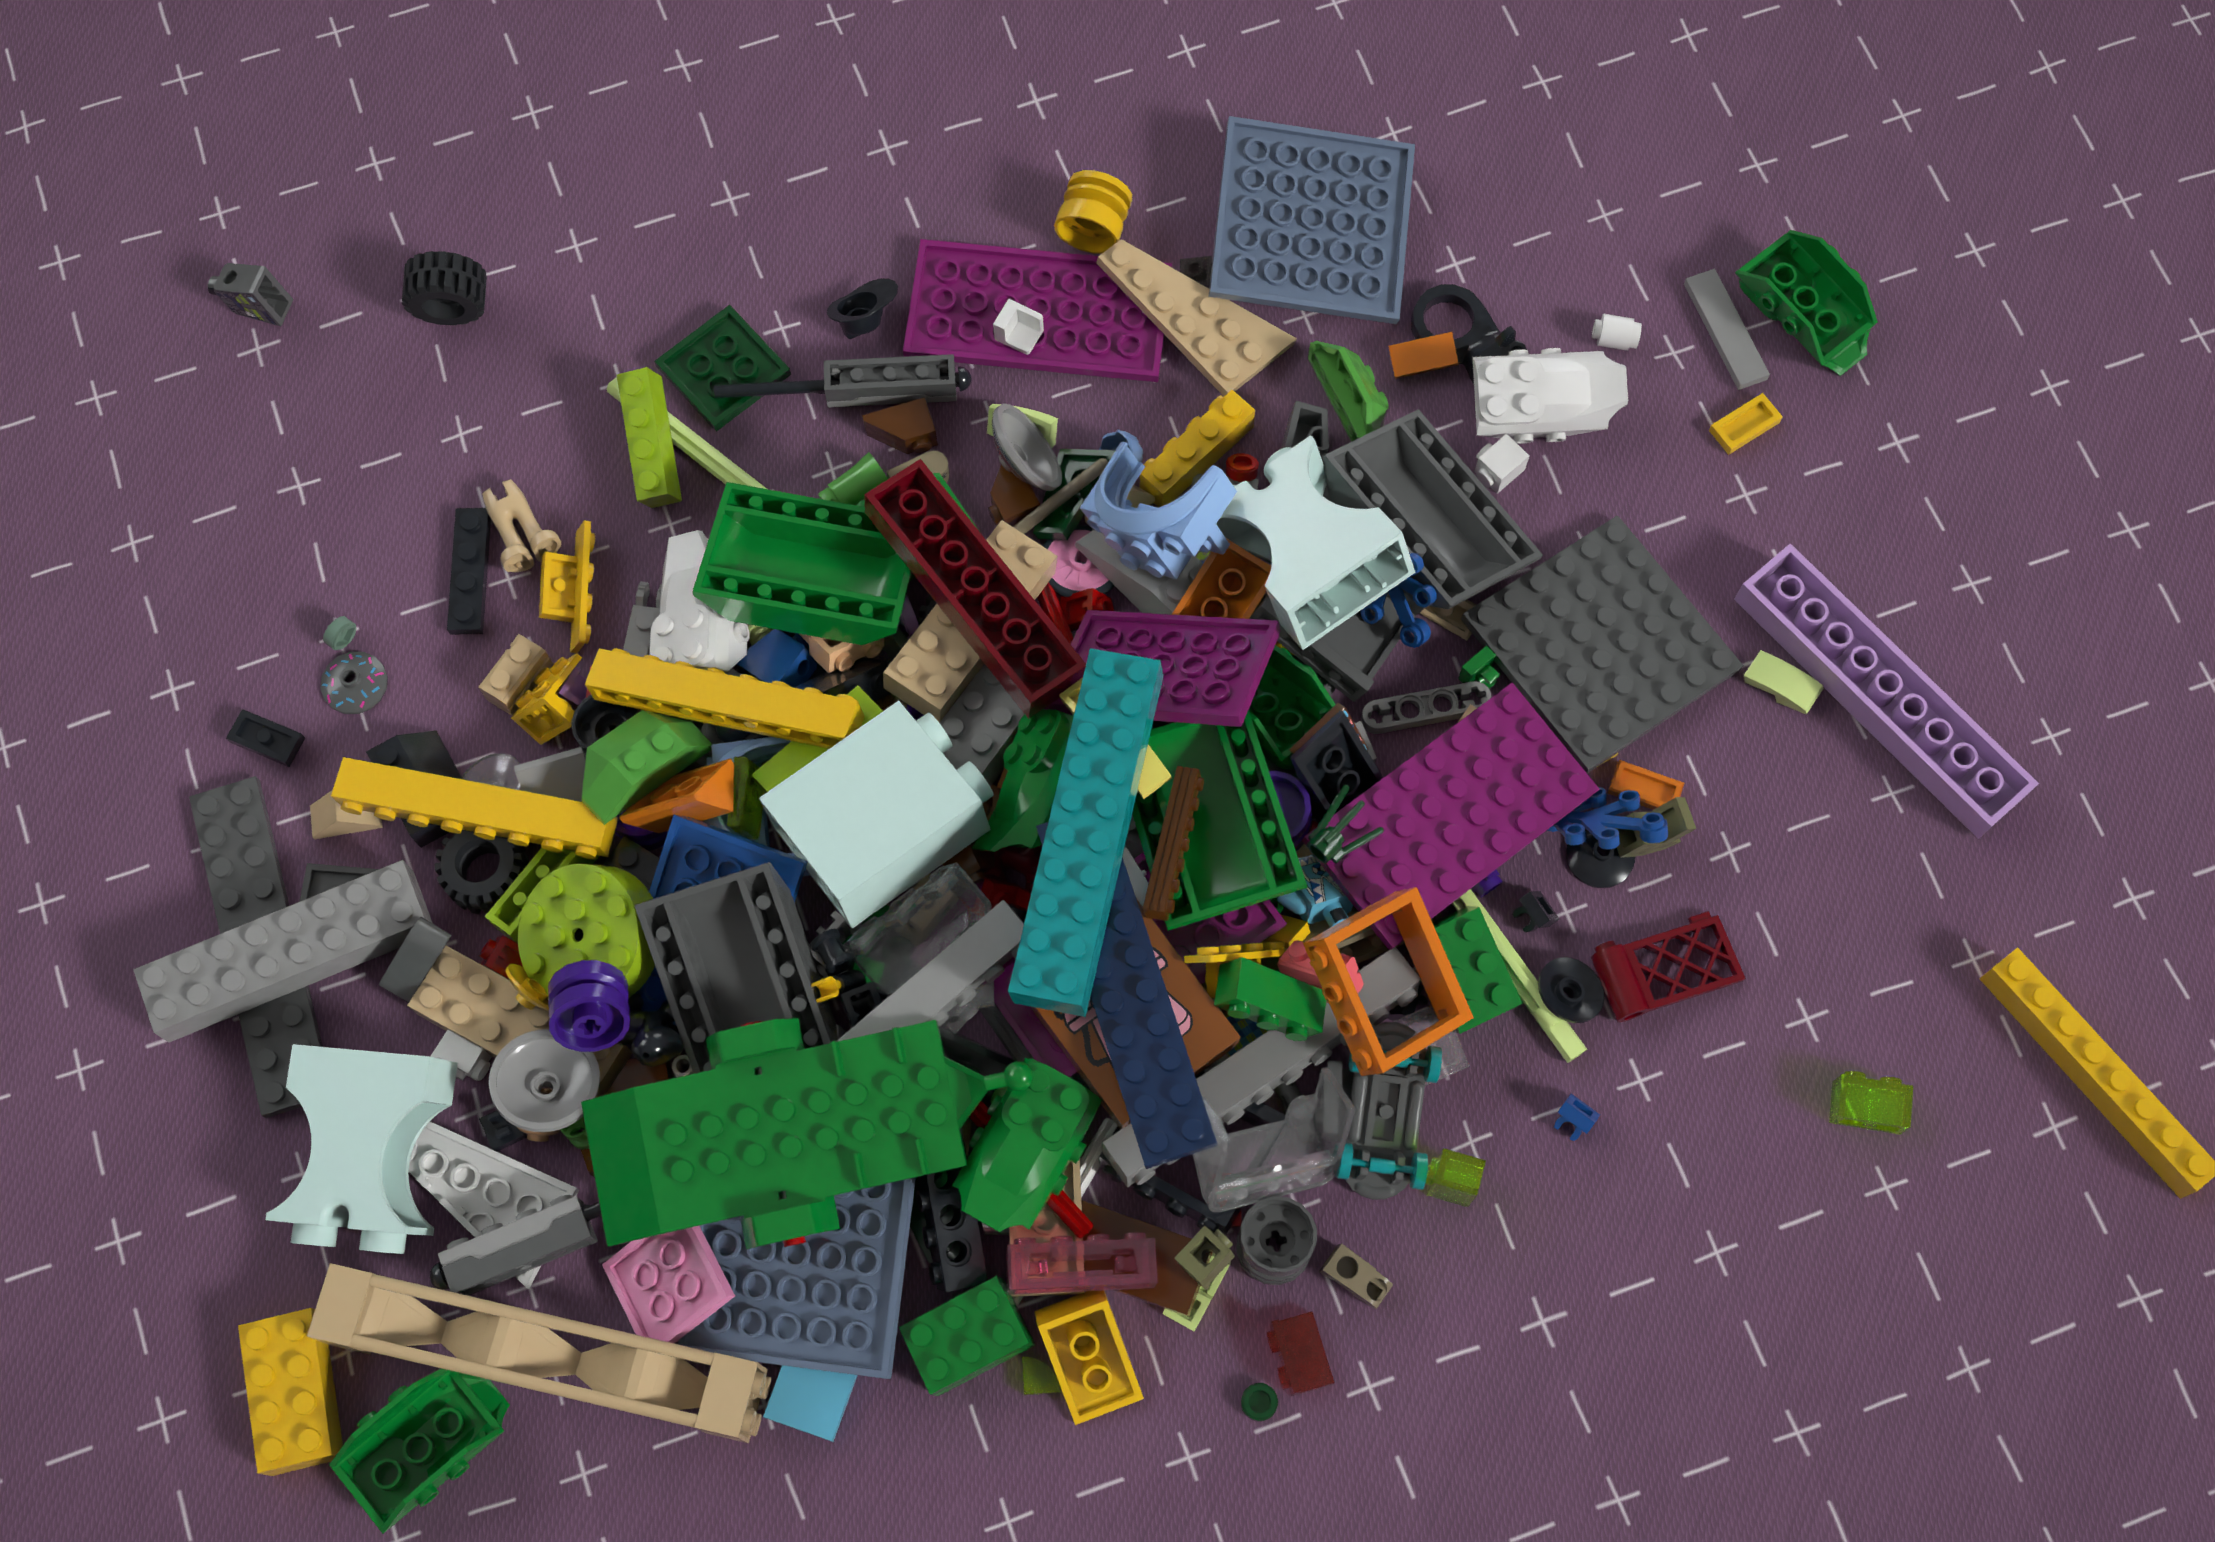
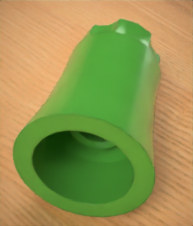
M868 452L849 470L827 484L828 487L818 493V496L823 500L857 505L860 501L864 500V494L888 480L874 457Z

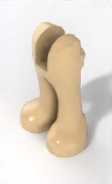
M510 479L502 481L505 493L507 494L506 497L498 500L490 488L484 491L482 496L486 510L506 546L500 557L502 566L507 572H522L531 569L534 566V560L517 533L512 522L513 519H517L522 526L531 549L540 562H542V556L545 552H558L561 547V540L554 531L541 529L524 494Z

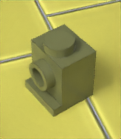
M1204 1226L1174 1259L1202 1288L1207 1290L1210 1287V1283L1235 1257L1230 1250L1233 1243L1219 1229L1212 1233ZM1208 1252L1215 1253V1258L1209 1264L1204 1263V1255Z

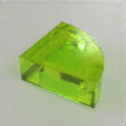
M1022 1357L1024 1395L1061 1393L1059 1381L1049 1366L1038 1359Z

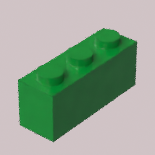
M1240 957L1220 965L1214 1006L1228 1011V1015L1231 1017L1257 1022L1259 1028L1282 1032L1287 1039L1305 1041L1307 1037L1323 1032L1326 999L1322 989Z

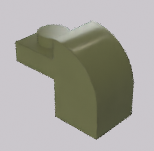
M1675 797L1653 811L1632 812L1625 816L1642 819L1647 813L1656 812L1662 814L1668 823V838L1660 843H1647L1641 840L1640 831L1615 828L1619 831L1620 844L1617 850L1620 858L1643 856L1667 849L1680 843L1681 837L1697 829L1685 797Z

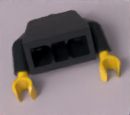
M850 970L834 977L829 976L811 984V988L817 986L820 991L821 997L816 999L818 1003L839 995L850 1029L882 1003L875 981L867 983L864 974L859 970Z

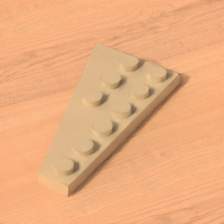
M1122 239L1098 256L1096 263L1223 396L1230 390H1238L1291 348L1297 340L1292 335L1230 300L1209 297V288Z

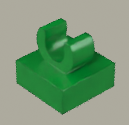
M1486 645L1462 666L1458 679L1462 683L1475 682L1477 680L1484 683L1490 689L1497 683L1496 679L1499 677V673L1492 667L1496 654Z

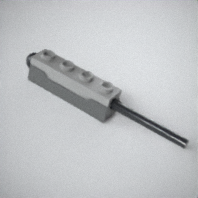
M954 354L823 361L824 379L714 385L715 398L818 393L825 394L828 407L903 404L924 397L926 403L957 401L956 387H959L960 391L966 390L971 384L972 377L970 372L961 366H958V372L955 373Z
M560 1196L550 1202L551 1206L538 1212L537 1209H530L516 1216L517 1221L505 1226L502 1223L494 1224L484 1228L481 1231L482 1235L474 1239L461 1238L452 1241L447 1245V1250L438 1253L440 1262L432 1267L430 1281L438 1289H450V1292L470 1296L594 1244L598 1240L590 1220L602 1216L599 1201L591 1205H585L577 1196Z

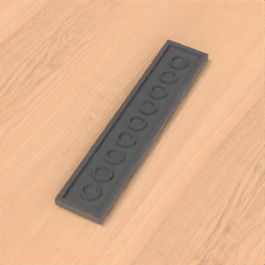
M254 776L189 796L220 934L290 906L260 780ZM309 985L238 1014L261 1116L265 1118L302 1107L297 1098L286 1088L292 1045L323 1047Z

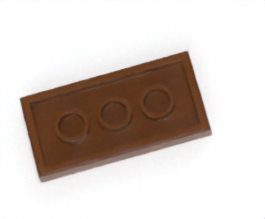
M1081 1200L1082 1212L1093 1223L1092 1230L1083 1237L1084 1280L1100 1286L1103 1285V1287L1189 1317L1200 1285L1179 1266L1174 1258L1192 1238ZM1208 1252L1204 1255V1263L1209 1264L1213 1252Z

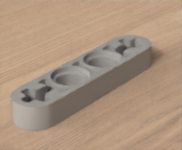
M1468 682L1377 699L1368 702L1364 706L1361 722L1364 729L1368 732L1381 734L1460 719L1470 704L1478 708L1491 698V692L1484 683ZM1471 692H1475L1477 697H1483L1479 705H1475L1473 700H1467ZM1456 694L1460 695L1459 701L1467 700L1462 702V709H1458V698ZM1439 697L1447 698L1451 702L1452 708L1447 712L1437 711L1433 706V701ZM1406 703L1414 704L1419 710V715L1415 718H1406L1401 714L1400 707ZM1391 707H1394V718L1396 721H1392L1393 716L1388 715ZM1372 711H1377L1381 716L1387 715L1382 717L1381 723H1376L1375 719H1369Z

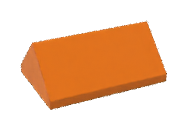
M1227 539L1230 545L1225 553L1222 555L1211 551L1172 615L1250 619L1266 593L1265 584L1271 571V565Z
M730 758L675 775L629 807L619 818L622 823L662 833L669 830L673 815L704 821L734 812V763Z

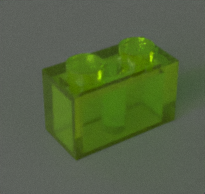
M1846 1071L1832 1081L1829 1123L1901 1135L1911 1128L1913 1086L1902 1084V1080L1895 1077H1881L1880 1080L1866 1078V1074L1863 1072Z
M1443 1148L1439 1156H1432L1431 1162L1428 1163L1425 1184L1429 1185L1426 1195L1469 1207L1477 1197L1486 1160Z

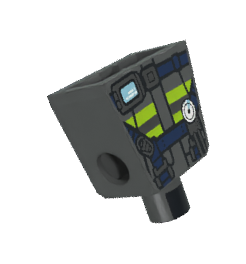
M227 263L224 265L219 276H212L208 281L209 293L219 296L232 312L277 326H282L294 300L265 266Z

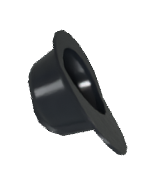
M889 278L869 281L848 295L832 302L827 308V315L830 319L839 322L844 335L848 339L870 333L880 325L883 308L896 297L898 285Z

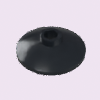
M1586 828V840L1584 843L1579 845L1567 844L1566 860L1569 869L1579 881L1594 888L1614 887L1623 882L1634 867L1635 857L1620 858L1617 847L1607 849L1609 855L1601 856L1597 852V848L1600 847L1598 840Z
M1560 957L1551 960L1541 970L1538 979L1539 993L1545 1006L1555 1016L1571 1023H1584L1593 1019L1601 1011L1604 1004V990L1600 979L1588 965L1574 958Z

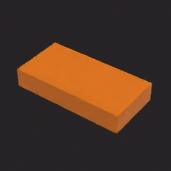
M1452 332L1388 346L1395 379L1459 365Z
M1619 760L1607 794L1619 798V794L1623 791H1637L1640 795V805L1654 810L1675 797H1680L1684 782Z

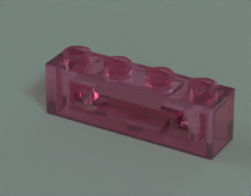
M1145 1233L1124 1234V1239L1109 1240V1235L1095 1234L1087 1236V1241L1073 1242L1072 1236H1056L1050 1238L1051 1243H1036V1238L1026 1237L1014 1239V1244H1009L1006 1248L1008 1295L1155 1288L1158 1283L1155 1238H1146ZM1131 1254V1257L1116 1256L1115 1273L1134 1271V1274L1113 1275V1270L1053 1272L1051 1278L1028 1279V1276L1046 1277V1273H1048L1047 1259L1029 1261V1258L1050 1257V1262L1102 1260L1110 1259L1111 1255Z

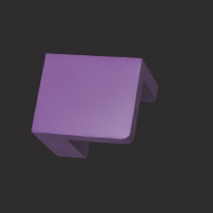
M577 666L555 693L560 698L566 700L574 711L582 700L586 698L587 691L585 686L586 678L579 674L581 669Z

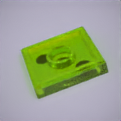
M734 757V812L728 813L727 826L744 838L758 840L760 838L763 805L759 798L764 793L758 787L752 774L759 767L747 757Z

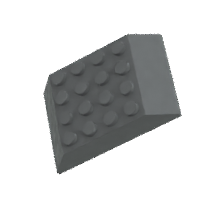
M1419 409L1324 455L1322 459L1331 502L1355 509L1379 507L1402 531L1409 553H1417L1422 557L1424 562L1423 569L1410 577L1423 585L1429 584L1436 590L1437 599L1429 606L1450 609L1536 562L1543 556ZM1405 591L1409 598L1415 603L1413 595ZM1422 592L1423 597L1428 600L1426 593Z
M770 862L634 905L694 1074L712 1070L706 1038L715 1032L741 1027V1025L750 1022L799 1018L805 1049L838 1040L836 1021L829 1001L826 1000L818 1003L816 999L821 997L820 991L817 986L811 988V984L821 978L792 894Z

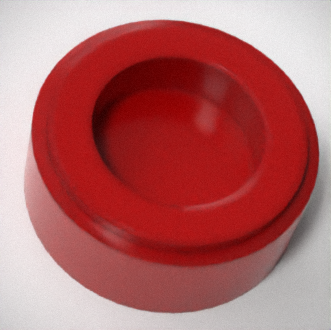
M1234 454L1226 460L1225 473L1234 481L1249 482L1257 477L1259 462L1249 454Z

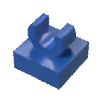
M1571 1093L1558 1111L1560 1116L1556 1120L1554 1128L1558 1130L1564 1122L1572 1123L1575 1131L1572 1133L1570 1140L1575 1141L1579 1138L1582 1131L1586 1134L1590 1131L1600 1114Z

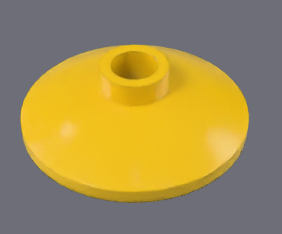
M509 964L506 968V974L514 988L519 992L516 1000L529 1010H533L537 1006L549 1011L548 995L545 989L537 981L529 978L522 966Z

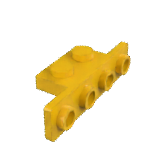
M586 520L582 522L576 531L575 556L545 552L541 563L539 618L571 622V653H578L584 644H588L591 636V625L587 624V613L590 612L592 607V594L588 593V582H591L594 573V564L589 563V558L595 544V533L591 532V521Z
M1284 941L1198 947L1197 955L1184 956V963H1206L1205 981L1207 993L1211 998H1215L1221 964L1243 957L1261 965V958L1280 957L1288 948H1285Z

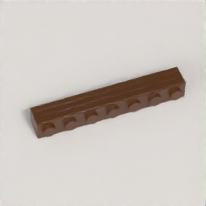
M1177 766L1143 905L1146 918L1168 921L1169 914L1174 912L1175 900H1173L1174 893L1179 891L1180 880L1178 876L1179 872L1184 870L1185 859H1183L1184 851L1187 852L1189 849L1190 840L1188 834L1194 828V818L1192 817L1194 811L1198 810L1199 798L1197 796L1198 792L1202 791L1204 785V778H1201L1199 769Z

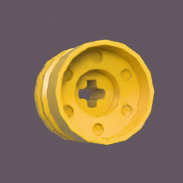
M1082 170L1074 173L1069 179L1068 189L1064 193V202L1059 208L1054 228L1059 238L1068 245L1081 251L1102 254L1120 240L1123 222L1127 218L1128 209L1132 203V193L1128 186L1118 178L1095 170Z

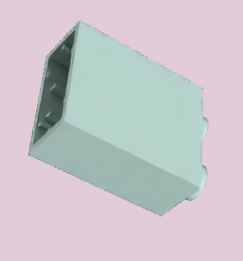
M900 701L894 703L759 798L773 828L796 857L808 862L806 870L851 928L857 926L990 830L983 803L994 796L984 776L970 761L956 770L943 754L952 748L953 745L937 719L928 712L916 721Z

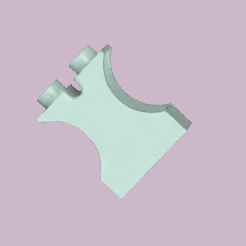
M1311 435L1293 448L1285 447L1271 455L1264 467V475L1270 483V486L1267 488L1256 490L1247 481L1233 485L1237 492L1216 523L1227 539L1271 564V571L1265 584L1266 591L1280 625L1302 650L1415 573L1402 531L1379 507L1370 509L1348 508L1337 505L1323 497L1327 485L1325 467L1315 439Z
M293 1044L286 1088L300 1102L308 1118L311 1131V1154L306 1172L297 1188L283 1203L266 1213V1220L293 1223L290 1243L336 1247L338 1227L362 1230L359 1250L404 1254L407 1234L433 1236L434 1228L423 1218L412 1198L409 1186V1162L415 1142L425 1126L437 1114L452 1106L458 1063L430 1056Z

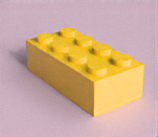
M313 1308L238 1325L258 1474L275 1476L331 1462L343 1446L329 1345L307 1337L315 1312Z

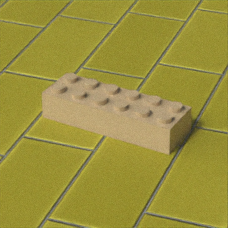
M1001 520L987 538V542L1035 600L1055 574L1058 556ZM936 604L883 672L884 689L922 714L931 713L940 723L985 663L938 604Z
M445 946L407 1005L418 1016L445 1031L450 1030L483 1048L494 1058L516 1037L535 1030L549 1029V1011L537 1006L533 1010L525 1008L516 1000L519 992L514 988L510 980L448 946ZM616 1043L610 1048L593 1052L600 1071V1087L597 1097L604 1096L630 1058L632 1052L626 1045Z

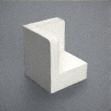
M1008 299L993 323L994 338L996 341L1028 355L1044 331L1043 315Z

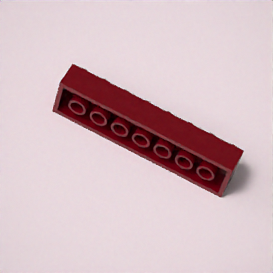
M921 459L864 494L865 514L1028 719L1059 699V694L1083 678L1086 663Z

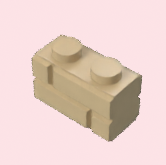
M520 634L517 635L510 644L511 648L504 652L478 687L486 700L512 716L519 708L515 705L517 700L527 690L532 691L536 686L533 682L534 678L545 667L550 668L553 664L546 650Z

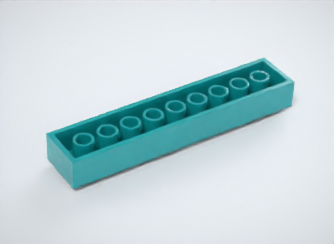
M1091 648L1089 650L1008 993L1015 1004L1086 1017L1164 677L1160 660Z

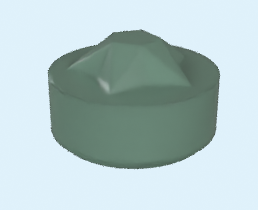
M345 616L338 617L328 625L323 636L324 643L333 650L343 649L354 638L356 624Z

